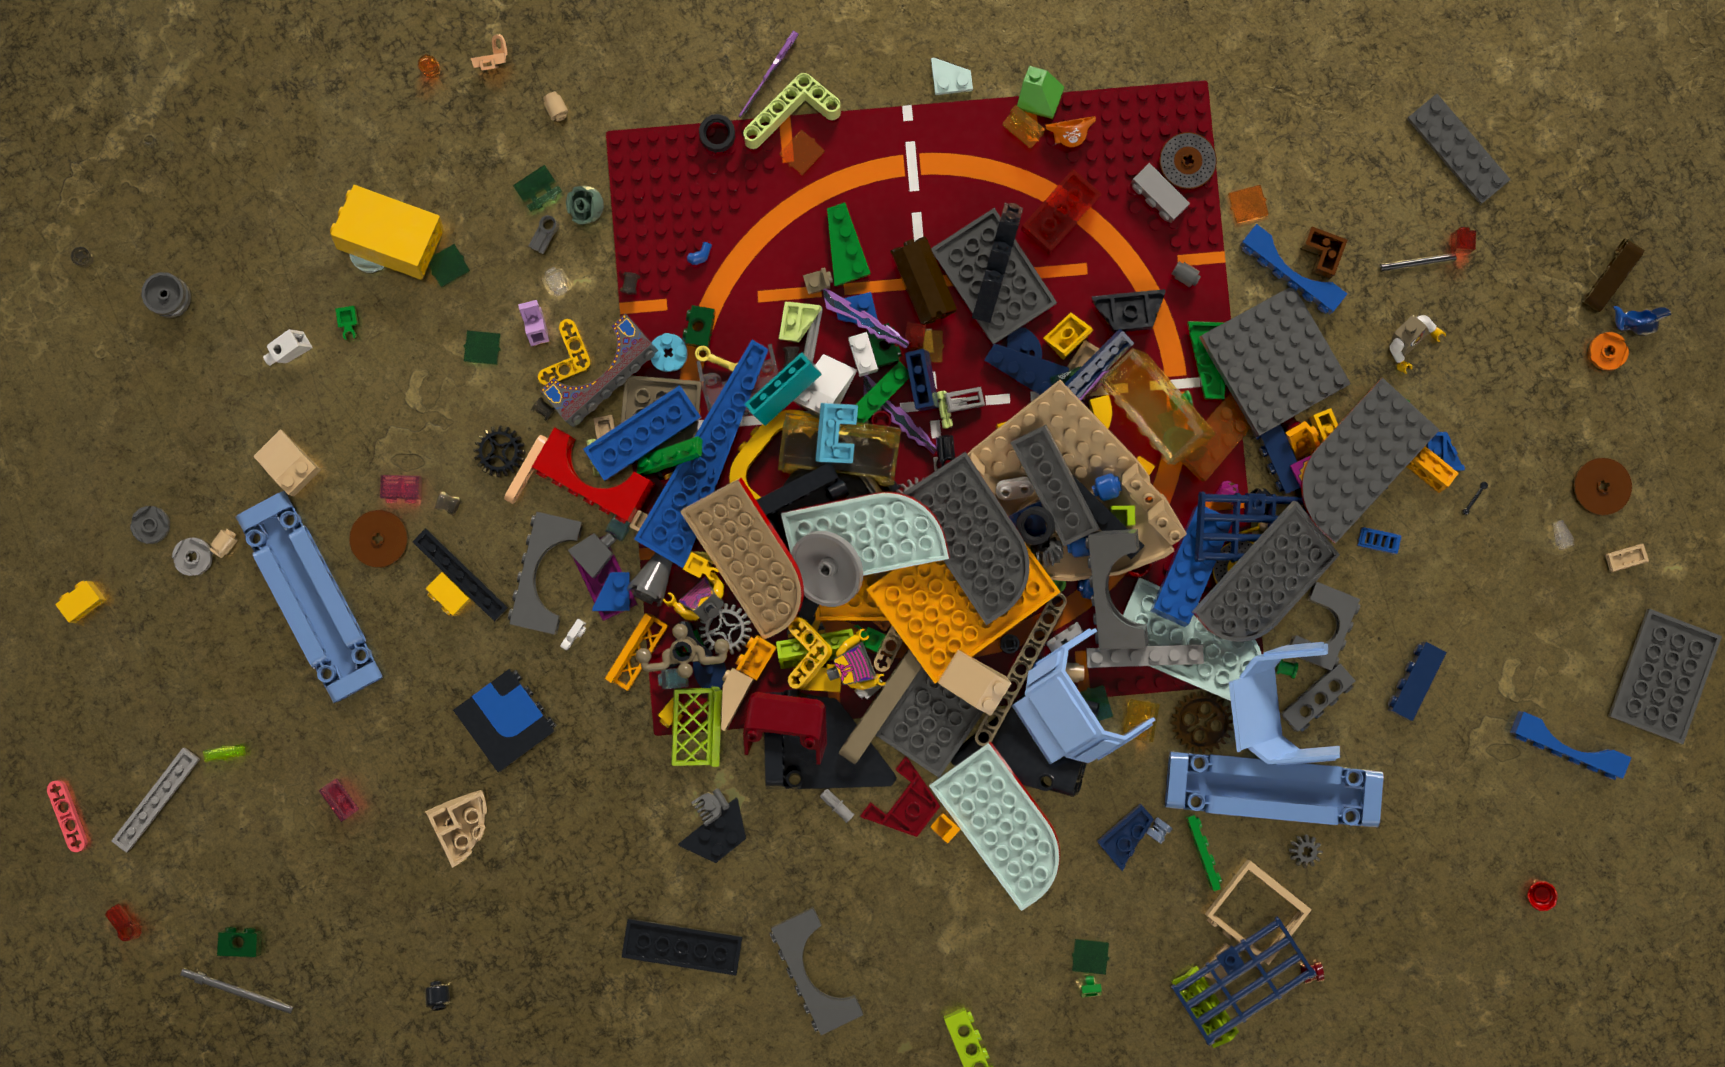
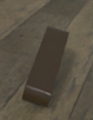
M1624 238L1615 250L1616 255L1586 294L1583 302L1597 312H1601L1642 257L1645 250L1629 239Z

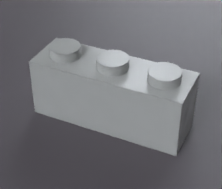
M1150 163L1131 182L1134 191L1142 194L1146 198L1147 204L1152 208L1155 207L1160 212L1161 218L1170 223L1190 204Z

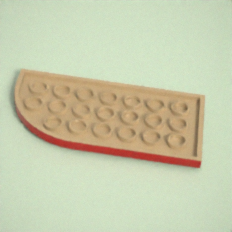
M739 478L683 508L680 511L761 637L767 639L788 627L798 615L803 603L804 585L801 572L743 479Z

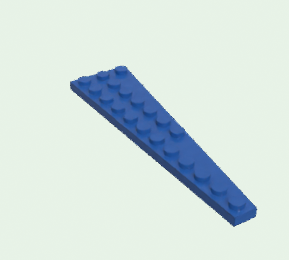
M751 340L694 436L703 439L702 457L677 465L634 538L637 542L682 568L688 560L696 535L680 511L713 493L745 412V403L750 399L769 350L754 340Z

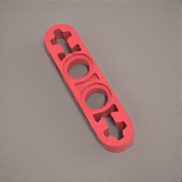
M52 781L47 786V794L66 844L72 852L83 851L88 845V840L68 787L63 781ZM56 786L61 787V789L58 792L53 791V789H55ZM60 796H65L64 799L56 800V798H60ZM62 802H66L69 806L68 811L65 813L59 809V805ZM68 820L75 822L76 826L72 831L66 828ZM76 832L79 833L78 835H75V836H71V837H70V834H73V833H76ZM76 839L82 842L79 847L74 846Z

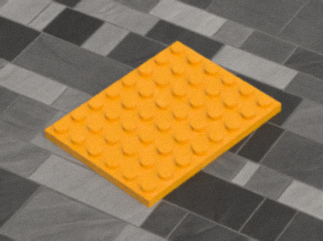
M1027 545L1029 576L1026 587L1015 605L988 625L985 624L943 560L891 570L866 589L934 683L939 681L957 650L971 657L1060 593V590Z

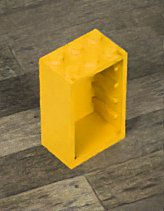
M353 185L352 189L346 193L344 206H341L338 211L336 224L333 223L330 229L336 249L422 280L444 232L440 216Z

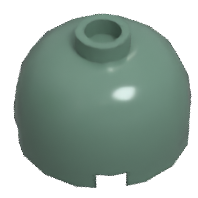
M576 186L572 188V192H569L566 198V209L568 214H571L574 218L572 220L577 224H589L599 219L603 213L604 201L598 190L591 186Z

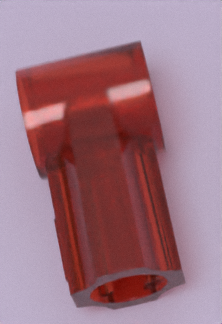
M120 903L106 911L105 916L116 929L120 940L131 941L141 935L140 925L133 922ZM128 927L132 930L131 936L127 935Z

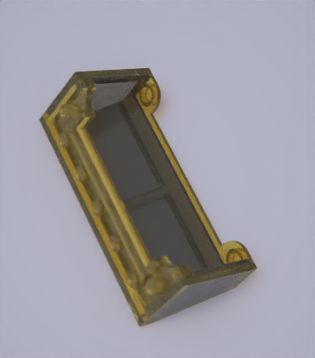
M786 413L782 430L778 470H782L785 473H793L798 468L816 470L829 463L816 461L819 417ZM858 422L856 425L840 424L838 443L854 444L853 463L831 462L836 473L872 477L881 486L894 485L901 428Z

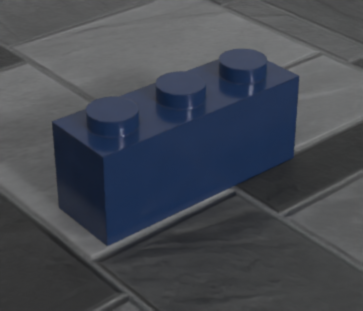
M920 349L905 353L915 409L926 411L939 408L929 351Z

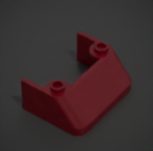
M761 692L752 693L748 700L743 729L744 754L749 755L753 742L760 741L763 732L799 736L802 746L807 749L816 750V764L820 765L827 745L826 708L824 703L817 699Z

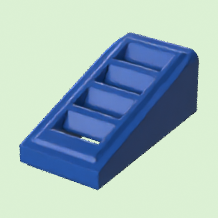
M1361 527L1357 546L1395 555L1398 553L1402 536ZM1367 533H1370L1369 541L1367 544L1365 543ZM1378 535L1376 545H1373L1374 536ZM1386 537L1384 547H1382V538ZM1390 539H1394L1392 548H1389Z

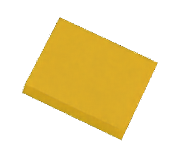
M1070 313L1043 339L1064 360L1091 335L1093 329Z

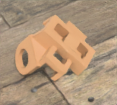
M496 34L492 38L493 55L471 58L474 68L481 67V70L499 68L498 64L506 63V55L508 53L506 42L502 35ZM497 38L501 41L500 49L496 45ZM491 62L492 66H487V63Z

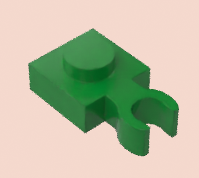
M356 307L336 308L338 328H344L343 338L348 341L347 334L352 332L353 339H356L357 334L353 330V326L358 325Z
M854 625L855 628L862 629L860 626ZM868 627L866 632H861V637L865 638L869 635V638L862 642L866 648L878 653L886 635Z

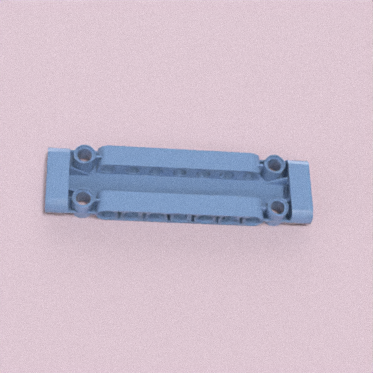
M286 492L277 493L238 514L236 519L246 536V542L254 551L253 557L309 664L313 669H316L317 677L324 684L332 702H339L383 678L372 657V651L365 644L366 639L314 539L307 527L302 524V519L296 513ZM293 515L294 523L289 526L287 519ZM259 534L260 541L257 544H255L253 541L254 535ZM361 650L366 653V658L363 661L358 658V653ZM326 669H330L332 672V676L329 679L324 677Z
M1170 752L1165 807L1205 811L1206 813L1378 828L1381 816L1383 772L1308 763L1276 765L1267 764L1262 759ZM1196 758H1201L1203 760V765L1201 768H1196L1194 766V761ZM1352 772L1356 774V780L1353 783L1348 779L1349 774ZM1197 796L1200 799V803L1198 806L1193 807L1191 799ZM1349 811L1353 813L1351 821L1345 819V815Z

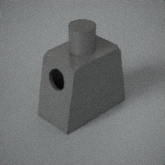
M610 532L601 539L596 534H592L568 551L587 573L595 579L614 554L609 547L617 540Z

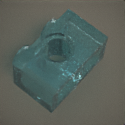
M677 668L661 670V674H658L659 686H662L663 689L689 687L688 678H681L677 673Z

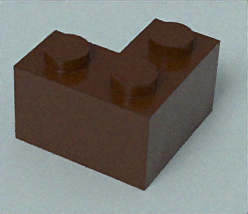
M1312 226L1307 231L1301 249L1319 255L1312 273L1331 279L1337 271L1348 240Z

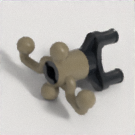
M682 621L675 625L672 630L673 636L676 639L671 647L663 652V662L648 664L651 659V652L646 648H641L636 653L637 661L641 663L642 669L646 672L665 670L668 667L672 668L679 665L677 668L678 675L681 678H689L693 673V669L688 662H699L703 665L723 663L727 658L729 643L725 639H718L714 643V649L719 656H713V651L703 646L695 637L692 623ZM685 646L688 652H683L682 647Z

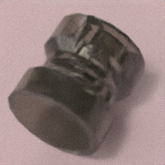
M442 491L437 499L435 509L439 511L445 510L448 514L454 516L459 508L461 498L451 497L448 493Z

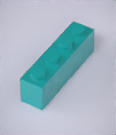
M801 352L748 400L745 405L752 415L766 426L817 380L822 373Z

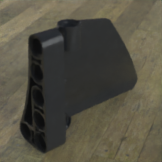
M829 462L756 501L790 552L781 513L847 499L849 492L845 483L839 479L833 465ZM804 595L802 607L798 613L799 617L811 620L819 604L811 601Z
M796 689L784 690V692H766L769 694L820 700L826 708L827 745L820 765L816 764V750L807 749L802 746L799 736L764 732L766 789L891 787L897 779L895 773L871 742L856 764L838 754L857 724L837 699L801 693V690ZM793 775L800 777V782L796 785L791 784L789 781Z
M1025 694L1018 698L1014 703L1024 698ZM1085 700L1097 718L1100 703ZM1011 706L992 744L1022 785L1043 791H1053L1071 797L1078 795L1087 763L1063 756L1049 764ZM996 716L988 724L996 726L999 722L998 717ZM982 732L978 739L981 743H987L990 737L988 733ZM976 733L958 749L951 760L953 765L957 766L983 747L977 744L975 740ZM1045 776L1051 779V786L1045 784Z

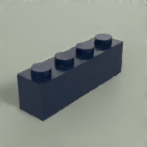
M1281 424L1256 437L1252 430L1255 440H1259L1261 445L1259 447L1261 455L1266 457L1269 463L1267 464L1268 471L1276 479L1274 483L1277 491L1285 495L1299 489L1300 486L1290 468V465L1296 463L1297 460Z
M1428 642L1417 644L1413 652L1415 656L1412 661L1407 663L1405 667L1406 674L1404 678L1398 681L1396 686L1398 690L1395 696L1392 695L1388 702V711L1407 721L1414 720L1447 653L1446 651Z

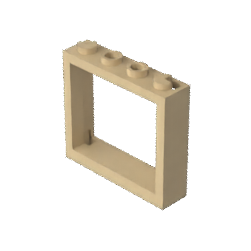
M1246 860L1205 913L1209 917L1206 921L1215 928L1219 925L1224 929L1222 933L1230 940L1233 937L1239 943H1241L1240 940H1245V938L1214 915V913L1248 870L1298 909V912L1285 927L1291 936L1310 913L1311 909L1254 863ZM1281 932L1272 945L1286 937L1283 932ZM1249 946L1255 957L1262 953L1255 946ZM1279 951L1270 956L1269 958H1267L1266 960H1264L1263 962L1269 965L1275 958V956L1279 953Z

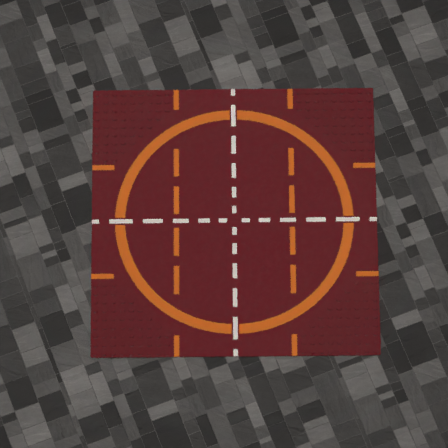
M1206 80L1063 92L1053 119L1018 110L1019 96L841 111L839 118L836 120H829L821 113L790 115L755 149H750L745 145L743 135L744 129L754 119L731 120L735 128L736 137L734 143L728 150L718 153L709 151L703 146L699 137L701 123L606 132L620 318L624 314L629 316L646 337L653 342L655 338L664 333L674 334L682 339L684 328L688 329L689 321H686L687 311L691 310L692 305L715 309L716 314L709 346L711 354L723 360L738 363L751 340L769 349L750 399L801 352L804 354L808 330L800 342L782 341L779 339L785 302L820 305L823 309L813 358L814 365L824 354L857 369L848 338L867 332V328H860L851 322L839 321L837 313L826 308L825 299L831 306L835 307V300L827 291L808 295L803 275L820 271L821 268L825 267L826 272L830 271L833 280L828 290L838 296L847 298L871 292L878 321L882 325L889 323L890 327H894L895 331L902 338L909 341L908 345L895 338L907 346V348L899 345L902 357H899V361L907 369L905 353L920 349L929 351L936 392L946 391L950 393L981 387L985 406L951 412L950 419H952L953 426L946 429L942 427L941 421L943 419L940 416L939 408L926 411L915 409L910 378L888 399L895 407H901L912 419L914 425L917 428L921 427L936 447V437L953 435L955 458L965 451L968 454L975 446L997 430V424L1007 422L1040 395L985 361L993 345L976 319L972 318V313L939 263L938 266L957 310L944 319H937L932 324L921 326L890 251L897 247H904L903 243L908 240L914 239L916 241L926 236L930 247L933 248L993 208L1001 217L1004 204L1015 203L1023 208L1015 240L1057 302L1055 306L1022 326L1037 337L1042 349V359L1067 367L1078 351L1081 344L1063 360L1043 339L1070 313L1092 327L1093 332L1085 340L1099 349L1115 334L1092 303V296L1165 289L1166 292L1153 328L1124 332L1134 344L1109 368L1111 371L1116 368V371L1095 392L1090 394L1084 401V405L1090 410L1089 400L1109 395L1112 406V418L1108 430L1135 458L1141 456L1155 466L1149 475L1150 483L1165 496L1184 530L1194 507L1198 505L1199 492L1215 494L1222 482L1230 481L1238 484V490L1241 495L1248 493L1240 408L1226 384L1224 400L1204 399L1187 325L1188 321L1225 323L1231 320L1217 169H1215L1210 180L1201 187L1181 189L1172 185L1190 203L1172 223L1162 219L1159 215L1160 212L1155 207L1149 206L1146 198L1142 194L1136 193L1131 184L1133 178L1149 163L1163 176L1159 164L1160 153L1165 143L1177 134L1185 132L1199 134L1205 137L1214 148L1209 87ZM1095 116V122L1088 128L1085 140L1075 147L1055 143L1054 133L1046 129L1047 124ZM764 122L761 125L767 126L770 123ZM713 123L706 131L707 139L713 144L725 142L729 135L727 127L722 123ZM751 135L748 138L754 139L757 136ZM1191 157L1183 158L1186 165L1192 163ZM845 202L871 275L835 287L827 208ZM703 242L712 244L708 259L705 262L692 265L687 261L688 254L700 251ZM1179 261L1185 262L1200 271L1198 275L1201 278L1196 286L1191 285V287H1188L1174 279L1175 276L1171 275ZM700 322L696 323L693 329L701 331L704 325ZM1007 337L996 344L1007 347ZM882 341L879 346L881 349L887 350L890 348V343ZM686 345L687 361L679 370L663 372L658 370L651 360H648L640 367L639 371L631 375L702 381L699 430L731 376L732 371L710 361L701 362L697 360L695 351L698 347ZM670 348L669 350H668V349H665V350H664V352H665L664 357H667V356L672 357V356H673V354H672V350H673V349H671V348ZM1033 350L1029 351V355H1033V356H1034V355H1035L1034 351H1033ZM701 351L699 356L703 358L706 356V353ZM897 363L878 368V372L868 374L867 376L877 384ZM858 371L841 404L856 405L864 397V386L867 392L872 389L868 379L864 376L859 377ZM1066 374L1062 382L1065 384L1071 376ZM1188 390L1192 397L1193 406H1185L1174 412L1170 405L1169 396L1180 395ZM975 392L950 398L951 400L978 396V393ZM979 400L952 404V407L979 403ZM792 401L786 408L782 410L803 411L811 414L818 420L820 417L819 415L798 406L794 401ZM885 402L883 406L892 412L895 420L908 430L910 436L917 437L926 443L935 454H932L925 446H919L914 439L908 438L906 432L901 431L900 425L891 422L890 427L885 432L876 431L872 426L873 415L868 419L869 446H854V448L885 467L880 477L891 471L892 477L898 485L904 484L908 487L907 480H911L913 485L915 484V478H918V482H920L923 478L938 470L936 466L938 460L937 450L908 425L903 415H898ZM747 407L714 492L730 484V470L734 459L740 452L738 448L744 441L748 442L751 439L750 433L756 426L760 427L762 425ZM881 407L876 411H884L888 413L891 418V414ZM1179 427L1200 435L1206 445L1203 457L1198 461L1188 462L1169 456L1164 451L1163 444H1161L1165 432L1169 428ZM784 429L778 432L748 469V486L760 497L781 488L812 439L810 440L795 429ZM638 460L632 463L633 472L636 473ZM673 466L661 470V473L665 476L673 472L675 468ZM656 473L644 476L655 483L640 510L647 515L669 480H659ZM876 482L882 492H886L882 484ZM1205 502V507L1218 513L1233 514V505L1225 502ZM1244 503L1240 504V514H1244ZM1239 522V532L1252 528L1251 522ZM1232 525L1228 533H1232ZM696 537L691 551L706 552ZM1180 541L1172 545L1174 552L1165 558L1152 562L1153 565L1150 572L1144 576L1133 577L1127 572L1109 576L1110 597L1114 606L1122 615L1138 578L1161 586ZM1225 541L1223 546L1230 543L1231 541ZM638 542L640 569H642L656 552ZM672 563L664 599L667 602L671 601L672 597L668 593H672L677 603H680L679 600L706 575L702 574L701 578H698L683 570L677 564ZM712 570L724 585L722 597L724 604L728 603L729 610H731L733 604L736 605L735 612L741 608L740 616L746 614L720 572ZM1211 572L1199 603L1217 585L1213 572ZM1079 580L1066 581L1065 589L1060 592L1066 597L1067 603L1047 641L1078 622L1083 632L1089 628L1091 630L1096 628L1097 630V625H1094L1093 615L1096 613L1095 606H1092L1091 599L1083 598L1080 591L1077 590ZM1055 597L1052 600V604L1055 607H1060L1063 605V600L1060 597ZM643 601L644 614L650 613L669 625L651 654L648 664L663 662V652L669 649L676 639L672 633L675 625L682 621H689L693 625V631L697 629L701 635L705 634V630L701 631L699 627H705L706 624L701 623L700 619L696 621L685 620L674 610V607H668L664 601L662 606H657L658 603L654 601L652 605ZM1047 603L976 653L972 658L1007 677ZM724 613L729 624L740 622L736 616ZM1046 614L1043 617V621L1046 624H1051L1054 621V617L1051 614ZM719 616L711 622L710 631L718 628L720 624ZM747 616L743 619L744 622H751V624L745 626L752 629L751 632H746L745 635H749L750 638L754 639L757 635L761 637L750 618ZM820 620L824 625L825 633L852 629L855 635L859 629L855 628L854 625L865 629V632L870 627L885 635L889 630L888 628L886 632H883L872 621ZM723 621V628H720V630L716 631V633L724 632L725 635L729 634L731 628H734L735 626L728 627L726 626V624H724ZM654 622L650 627L651 634H658L662 626ZM788 627L765 640L777 647V641L788 640ZM741 628L732 632V643L736 642L740 637ZM1037 631L1034 633V638L1037 641H1042L1045 638V634L1042 631ZM1095 633L1068 650L1067 663L1084 665V680L1073 682L1084 699L1201 689L1150 666L1087 668L1086 648H1099V644H1096ZM1013 634L1019 639L1020 644L1016 652L1009 654L1000 649L999 641L1003 636ZM722 635L711 636L715 642L718 639H725ZM1261 636L1255 640L1261 654H1263V640ZM744 638L742 641L748 643L750 639ZM646 639L647 649H649L650 641ZM889 640L886 642L885 648L888 651H893L896 648V643L893 640ZM904 641L887 671H878L873 666L875 674H884V676L880 677L882 682L888 680L909 649ZM708 643L706 645V648H709L711 643ZM740 643L741 651L734 647V654L731 655L730 650H728L727 658L724 661L726 671H731L732 668L736 669L738 667L735 664L741 654L745 655L748 648ZM1046 644L1037 659H1043L1052 653ZM683 646V647H682V650H683V652L686 653L687 651H686L685 647ZM865 647L873 666L877 652ZM713 648V656H719V654L715 653V649ZM777 648L757 681H753L727 730L744 728L747 704L752 693L784 692V690L794 689L790 687L788 677L796 667L781 669ZM1027 648L1024 653L1027 658H1033L1036 651L1033 648ZM882 650L880 654H884L882 660H877L879 668L887 666L885 662L887 656L890 659L892 657V654H887ZM834 660L827 661L822 668H826L827 664L835 665ZM688 662L693 669V662ZM1021 664L1016 667L1015 671L1018 675H1023L1026 673L1027 668ZM679 665L672 668L668 667L665 670L649 672L653 731L656 736L672 735L673 724L667 728L659 721L661 718L658 715L674 697V688H701L695 679L694 672L689 678H681L678 675L677 668ZM796 677V680H797V683H796V684H800V681H799V678H800V677ZM1027 678L1014 702L1025 694ZM842 681L840 692L801 690V693L835 698L852 719H859L863 717L882 687L868 699L865 697L861 699L854 691L855 688H850L848 684L843 685ZM1011 681L1008 691L1014 692L1017 690V684ZM687 693L679 694L678 701L684 705L691 697ZM701 693L696 700L703 705L708 700V693ZM1002 698L998 706H1008V701ZM693 701L687 707L689 709L688 712L693 715L700 706ZM704 710L695 717L700 724L707 719V714ZM684 711L681 713L684 716L679 721L682 725L690 718ZM692 720L685 728L690 733H693L699 725ZM682 730L679 734H686V732Z

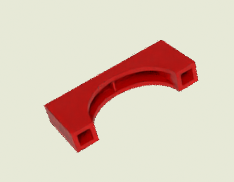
M554 427L532 465L537 470L535 474L544 479L547 476L552 478L551 483L562 488L564 485L568 487L567 492L576 497L578 494L584 496L583 501L592 506L596 503L600 506L599 510L608 515L612 512L616 515V520L624 524L626 521L631 523L637 511L641 510L655 483L633 472L625 482L612 488H595L585 484L576 474L572 463V449L576 439Z

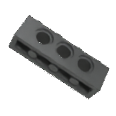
M1338 663L1332 671H1327L1280 712V715L1294 731L1298 732L1300 730L1303 732L1310 726L1309 722L1313 718L1318 719L1324 714V708L1328 705L1330 707L1339 700L1338 696L1340 694H1346L1354 687L1352 684L1355 682V679L1341 663ZM1331 681H1335L1337 684V689L1334 692L1329 689ZM1318 693L1323 697V701L1320 704H1317L1314 700L1315 695ZM1303 706L1308 708V715L1305 717L1300 714V709Z

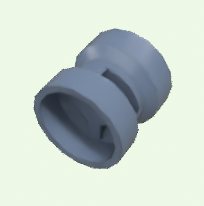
M1157 817L1154 821V826L1149 828L1146 833L1162 844L1166 834H1169L1173 828Z

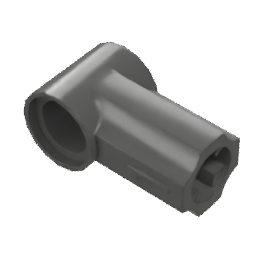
M549 215L542 217L539 227L528 247L544 254L553 235L559 229L557 220ZM550 220L553 221L552 229L546 230L545 223Z

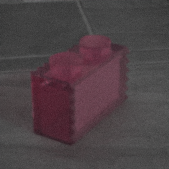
M381 475L380 498L385 499V503H397V500H405V503L415 504L416 500H422L421 476Z
M334 779L321 788L319 792L342 822L358 811L359 807H356L357 804H354L350 795L347 794L348 791H345L343 785H340L341 782H338V779Z

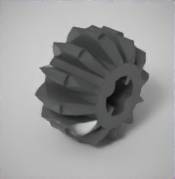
M1056 537L1049 538L1042 544L1031 546V552L1045 568L1048 565L1054 567V563H1060V559L1063 558V546Z
M1304 835L1302 840L1300 836H1297L1298 843L1291 842L1295 848H1290L1289 852L1295 854L1290 859L1296 860L1295 864L1297 866L1302 863L1303 868H1307L1309 863L1310 866L1314 867L1315 863L1313 860L1318 862L1321 860L1317 857V854H1323V851L1317 850L1321 844L1315 843V837L1309 840V836ZM1304 847L1309 849L1307 851L1308 855L1302 854V852H1304Z

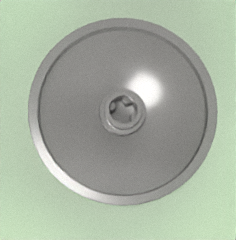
M815 531L805 535L793 547L791 555L801 572L804 595L808 599L822 606L836 607L847 603L858 593L863 582L862 563L855 549L844 538L828 531Z

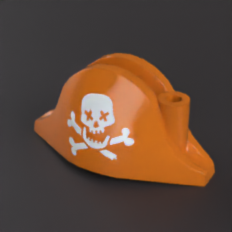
M1095 116L1047 124L1046 129L1054 133L1055 143L1075 147L1085 140L1088 128L1095 122Z

